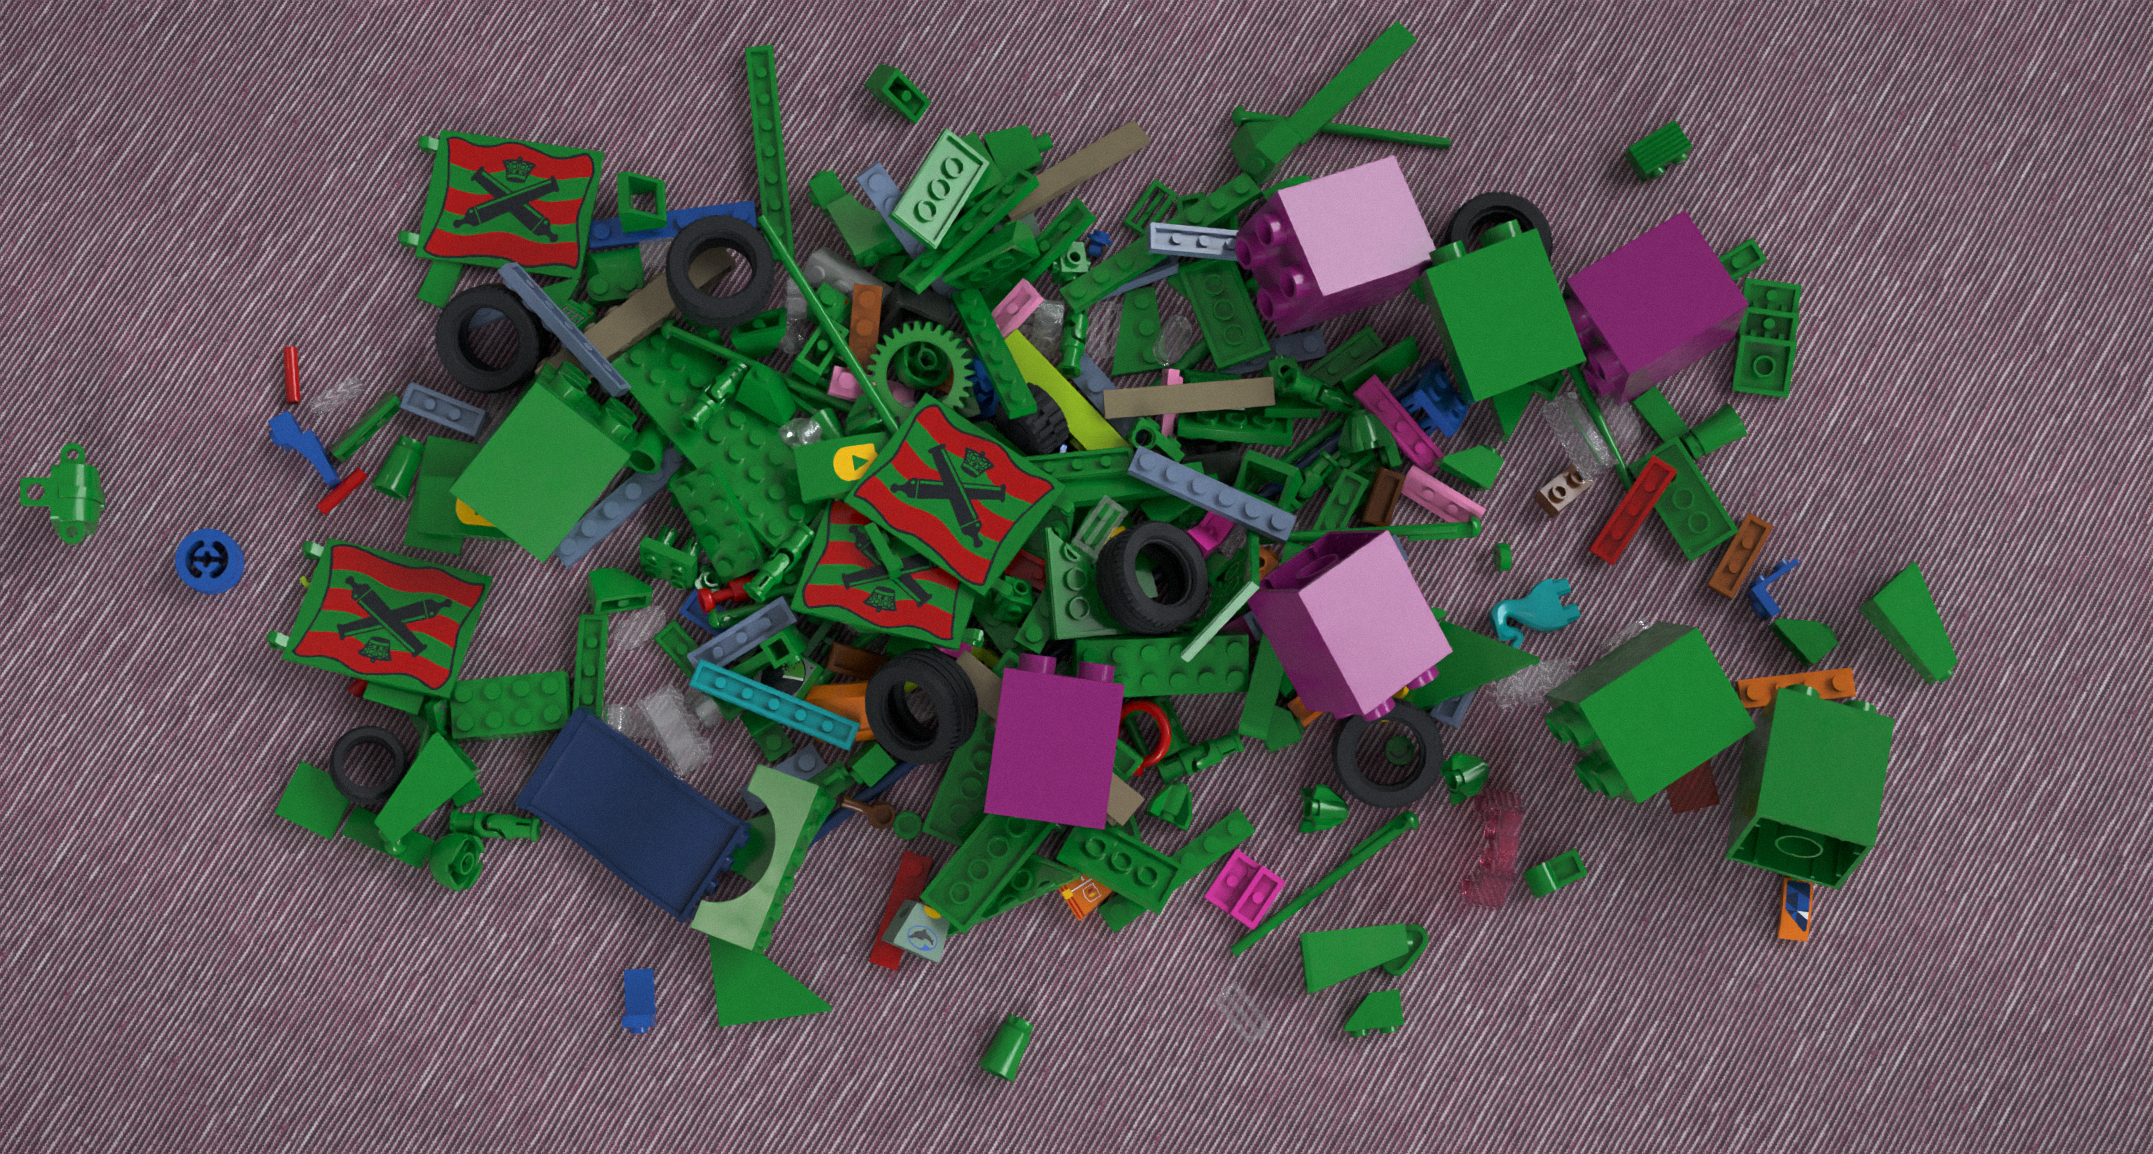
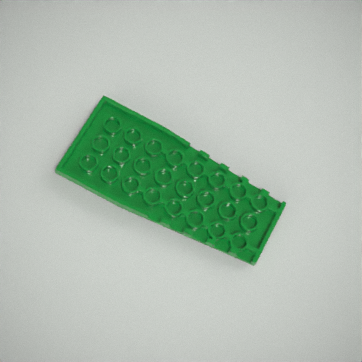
M659 327L610 363L630 384L631 388L626 395H632L639 403L640 411L652 418L657 424L656 429L662 436L666 435L673 442L674 450L681 458L685 456L692 464V470L717 459L746 514V520L759 540L772 552L782 540H787L796 530L795 525L798 522L809 526L821 509L825 511L829 498L807 504L802 501L793 447L813 442L791 421L782 428L735 400L742 381L736 387L735 393L726 399L725 404L714 417H708L702 424V430L699 433L690 432L681 424L679 420L680 414L684 411L687 412L694 405L693 401L698 394L711 384L712 379L717 374H721L726 369L707 351L672 335L669 339H666L661 333V327Z

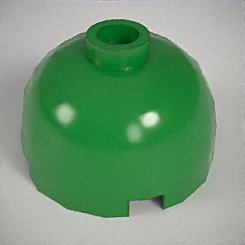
M924 341L911 342L902 346L896 351L893 361L894 371L898 379L905 386L918 391L930 390L941 385L949 377L952 367L949 357L941 348Z
M452 832L441 837L429 852V868L432 877L440 885L450 890L461 892L460 889L462 888L469 889L478 879L483 867L482 862L478 863L480 853L484 854L482 840L475 835L462 832Z

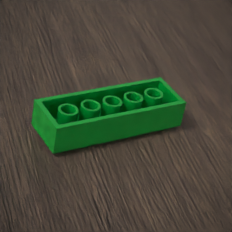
M1242 629L1219 630L1189 663L1180 657V653L1194 638L1191 636L1192 631L1165 632L1156 636L1124 633L1071 638L1072 676L1077 677L1079 661L1115 666L1113 682L1125 683L1123 697L1248 692L1249 635Z

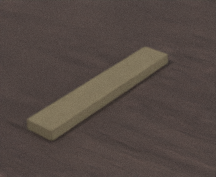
M1132 120L1037 175L1036 177L1040 185L1005 217L1009 222L1019 220L1150 144V137Z
M1273 377L1102 390L1104 419L1275 405Z

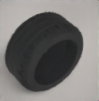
M373 725L356 727L343 734L332 749L329 764L331 780L338 792L350 801L359 804L380 803L392 796L407 774L408 758L405 747L400 739L389 730ZM360 744H377L391 754L394 761V769L387 781L377 786L364 787L353 783L346 776L343 769L345 755L352 748Z

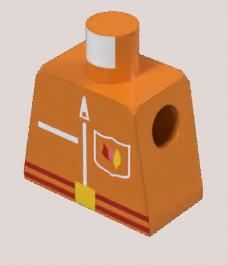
M1082 874L1080 879L1057 888L1078 922L1083 920L1113 892L1112 889Z

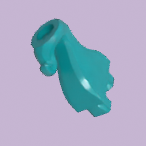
M1567 578L1545 579L1537 583L1524 598L1503 600L1494 605L1488 612V617L1496 639L1498 641L1513 640L1511 646L1514 648H1518L1522 644L1524 639L1522 631L1517 627L1507 626L1506 618L1508 617L1541 633H1553L1563 630L1568 624L1579 619L1581 615L1576 603L1562 607L1559 597L1571 593Z

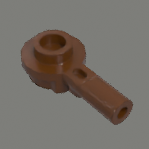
M843 795L840 801V806L866 815L870 825L876 829L888 828L895 819V809L887 801L879 800L870 805Z

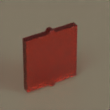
M1709 759L1666 786L1673 815L1692 810L1697 813L1701 808L1720 804Z

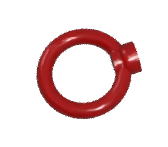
M1134 699L1122 704L1118 737L1120 738V727L1124 718L1129 713L1139 710L1151 714L1158 723L1160 730L1159 743L1151 754L1142 756L1144 761L1132 774L1136 776H1142L1144 768L1158 763L1167 753L1171 743L1172 733L1167 715L1158 705L1145 699Z

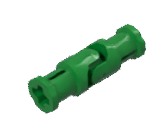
M1091 306L1077 315L1069 307L1068 315L1064 317L1059 349L1061 361L1057 365L1056 370L1065 378H1077L1081 375L1080 359L1085 351L1086 331L1089 325L1087 312Z
M729 360L727 368L721 374H717L712 379L711 384L706 386L694 399V405L687 412L684 411L680 414L679 420L685 429L696 434L702 430V424L708 417H714L723 407L726 399L735 393L736 387L749 372L744 363L740 360Z
M1290 368L1282 377L1281 388L1284 392L1299 394L1302 400L1316 406H1323L1329 412H1339L1343 414L1345 419L1352 418L1351 412L1362 409V405L1354 396H1349L1341 388L1330 386L1325 381L1314 376L1306 377L1300 374V371L1296 368Z
M1323 449L1319 451L1320 455L1309 467L1305 466L1300 471L1303 479V484L1298 491L1300 497L1293 499L1286 511L1287 513L1292 514L1295 510L1299 511L1311 498L1314 491L1324 484L1323 480L1334 468L1338 469L1340 467L1339 463Z
M798 522L795 525L796 530L787 540L780 542L770 554L768 562H764L759 566V572L750 582H746L743 585V589L754 600L763 603L766 600L765 595L774 585H779L783 575L788 573L802 558V552L810 543H814L816 535L807 525ZM765 580V583L759 587V584Z
M1234 728L1224 736L1215 740L1213 738L1207 739L1200 744L1178 752L1176 757L1163 763L1159 761L1155 765L1163 784L1166 785V783H1170V781L1183 775L1190 776L1220 763L1222 758L1237 751L1241 753L1244 751V747Z
M453 809L450 815L449 832L469 833L485 838L503 837L506 840L526 838L531 839L532 842H538L541 832V818L535 816L533 819L520 818L516 814L502 815L484 811H477L476 814L459 812L458 809ZM486 823L488 825V831L484 830Z

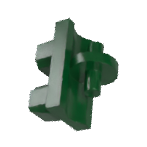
M809 615L806 619L819 629L813 637L801 628L798 629L809 647L801 652V654L808 658L821 641L824 644L818 650V653L825 657L830 650L832 641H836L841 633L834 629L829 637H827L825 634L835 621Z

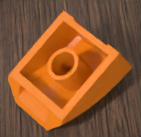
M869 680L816 685L810 689L805 698L806 702L861 724L854 742L877 740L869 726L865 712V693ZM813 737L819 743H827L825 741Z

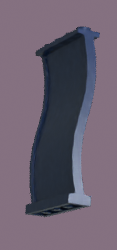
M588 707L576 708L514 804L523 810L526 809L565 834L641 895L678 918L677 921L683 924L694 920L701 900H704L706 896L711 897L720 884L717 879L721 873H727L736 859L733 858V855L737 849H743L750 840L751 835L748 832L753 825L742 821L703 795L646 749L594 715L595 712Z

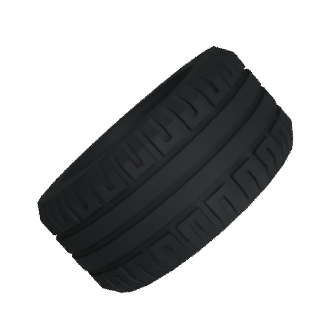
M1493 191L1492 193L1487 192L1473 197V199L1468 200L1467 203H1464L1455 212L1446 230L1442 245L1446 246L1462 240L1465 250L1469 254L1470 252L1467 247L1468 235L1477 226L1489 222L1506 223L1517 219L1522 233L1537 228L1550 262L1553 252V237H1551L1550 225L1547 224L1548 221L1544 218V214L1533 203H1530L1528 199L1525 200L1523 199L1524 197H1519L1514 193L1512 195L1510 192L1504 193V191H1499L1497 193V191Z
M726 215L701 217L700 220L697 219L694 223L691 222L683 230H680L668 249L665 271L669 294L678 310L696 324H701V326H707L708 328L714 327V329L738 327L740 324L743 325L746 321L749 322L752 318H755L758 313L762 312V308H765L766 303L769 302L775 278L772 250L760 231L758 232V229L753 227L752 224L746 223L745 220H740L737 217L733 218L730 215L729 217ZM717 247L734 249L743 255L752 269L751 279L742 290L734 295L725 297L706 295L697 289L689 278L690 265L699 254Z
M486 283L458 293L442 309L439 315L440 319L437 320L435 344H437L436 350L438 351V357L441 358V364L443 363L444 369L448 370L447 373L454 380H457V383L478 393H501L528 382L535 376L534 371L537 369V364L548 356L550 349V332L542 325V319L535 312L528 310L523 305L521 296L516 291L510 290L504 283ZM481 308H492L502 312L512 321L516 329L518 349L515 358L507 367L495 368L483 363L474 355L470 347L468 328L471 318Z
M1149 520L1120 532L1106 542L1100 551L1096 563V586L1104 608L1117 623L1135 634L1156 636L1189 622L1199 613L1204 605L1207 594L1208 574L1200 550L1188 535L1169 523ZM1138 552L1151 556L1158 562L1165 573L1169 588L1168 599L1165 605L1156 603L1149 598L1138 583L1135 572V558Z
M914 648L888 661L872 674L865 693V712L874 736L886 750L903 761L927 765L945 758L971 738L978 721V699L969 676L952 658L933 649ZM906 681L917 684L927 692L934 702L939 716V728L937 731L926 728L916 720L909 710L904 695Z
M1392 697L1395 707L1389 713L1376 720L1364 721L1361 715L1354 714L1341 719L1334 733L1331 745L1333 767L1343 787L1364 804L1382 809L1400 808L1419 800L1435 784L1443 764V743L1432 719L1415 704L1396 697ZM1383 720L1398 721L1408 726L1415 734L1419 745L1418 762L1413 772L1403 780L1392 784L1376 783L1366 778L1358 769L1355 761V745L1361 733L1371 724Z

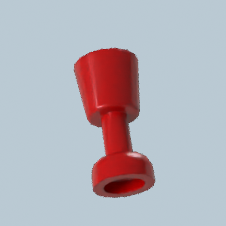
M753 572L728 581L727 588L711 592L709 588L698 589L697 598L703 613H709L716 607L715 603L731 599L734 603L754 600L743 589V585L755 577Z

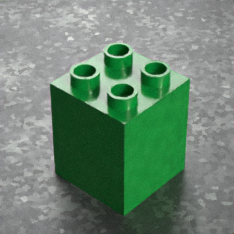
M1517 219L1484 231V234L1479 236L1483 248L1467 254L1462 240L1429 252L1433 265L1418 277L1465 405L1478 402L1586 361L1538 230L1535 228L1522 233Z
M563 361L558 369L548 362L543 365L465 462L449 489V492L543 563L629 459L638 432L632 427L633 423L637 420L636 415L627 406L613 397H609L604 405L598 402L585 391L591 384L590 379L578 368L566 361Z
M1658 621L1545 694L1553 709L1544 715V720L1549 730L1562 745L1571 740L1582 757L1580 761L1573 765L1579 780L1591 794L1600 790L1609 800L1618 797L1640 804L1757 728L1699 629L1694 626Z
M1793 684L1785 688L1778 687L1754 723L1757 728L1746 735L1724 858L1839 890L1875 846L1895 719L1877 714L1876 707L1865 701L1849 700L1840 704L1819 698V692L1807 685Z

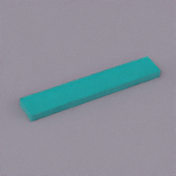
M703 659L699 660L689 683V686L849 752L861 726L858 722Z

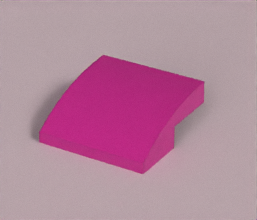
M1234 849L1202 897L1254 930L1286 881L1263 865H1259L1238 849Z

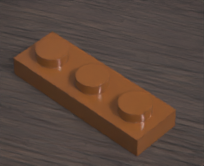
M854 283L849 347L863 370L871 371L867 369V366L876 365V361L870 355H877V347L875 345L878 343L883 286Z
M1748 512L1738 528L1739 532L1734 535L1706 587L1732 600L1774 526Z

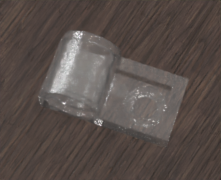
M1044 299L1035 309L1032 345L1043 356L1059 358L1065 301Z
M619 704L603 705L602 720L629 738L659 740L661 710L631 708Z

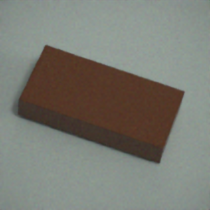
M1378 466L1359 520L1378 527L1389 526L1406 475Z
M833 640L824 668L858 679L870 680L872 674L880 666L887 663L888 657Z

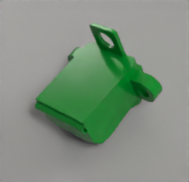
M69 443L62 448L59 465H51V477H24L20 480L21 506L51 507L52 525L57 536H61L66 544L77 545L83 541L85 536L96 533L100 510L105 509V493L101 491L100 476L97 468L86 465V455L84 449L79 444ZM72 451H76L79 454L74 460L68 458V454ZM33 484L41 485L45 490L44 496L39 500L30 499L27 496L29 486Z

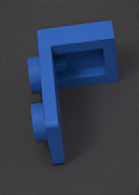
M1787 558L1773 567L1774 574L1768 578L1762 574L1750 583L1752 589L1746 593V596L1752 602L1750 606L1753 612L1759 618L1763 617L1765 622L1781 611L1765 587L1799 564L1798 558L1791 562Z
M652 968L625 970L626 1016H622V1028L630 1029V1034L648 1033L649 1027H657L654 970Z

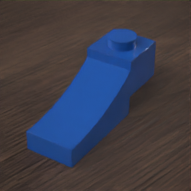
M287 410L268 420L272 429L268 433L275 446L280 445L286 451L294 449L308 458L319 471L325 483L332 489L342 482L318 435L311 429L303 433L292 413Z

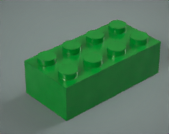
M564 670L456 681L450 697L453 740L458 743L559 734L572 715L570 675Z

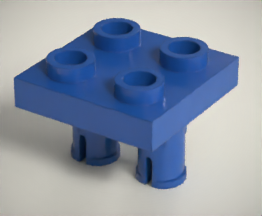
M1436 364L1426 370L1415 391L1401 399V405L1404 409L1409 406L1406 410L1408 414H1413L1421 407L1429 414L1424 419L1418 421V425L1422 430L1427 428L1424 431L1427 436L1439 428L1447 438L1457 432L1470 408L1468 405H1465L1461 393H1458L1451 385L1447 374L1440 371Z

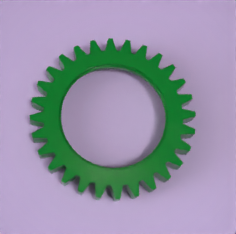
M915 321L913 330L909 323H904L903 333L898 328L892 329L894 339L886 334L883 336L887 344L886 346L878 343L875 345L881 354L870 355L877 364L867 366V369L875 372V375L870 376L869 379L871 382L876 383L874 387L889 411H891L894 419L896 420L899 417V426L903 424L913 409L900 404L891 394L886 378L887 367L894 353L902 346L911 342H929L938 346L947 354L953 367L954 380L948 396L941 403L957 414L959 413L955 408L956 406L961 408L967 407L961 398L972 397V394L965 389L966 387L975 386L974 382L967 380V377L976 374V371L967 369V366L972 364L974 360L963 358L970 350L966 347L958 349L963 340L957 338L951 341L954 335L952 330H948L943 335L944 326L939 324L933 331L932 322H926L923 329L921 322Z

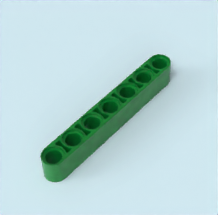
M1287 541L1281 564L1307 546ZM1264 631L1238 734L1266 741L1284 668Z

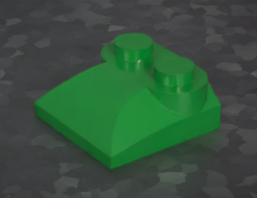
M641 247L585 254L587 292L590 305L594 309L622 305L627 301L626 298L636 289L642 290L646 287Z

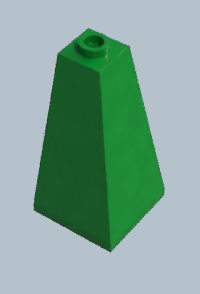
M1912 562L1891 578L1858 610L1929 685L1936 681L1942 684L1954 673L1951 668L1958 663V660L1920 569L1915 562Z
M445 728L432 735L374 821L378 826L375 831L386 843L390 841L392 844H395L482 773Z
M1405 923L1301 933L1299 942L1306 995L1315 994L1409 953L1408 947H1413L1411 929L1406 930Z

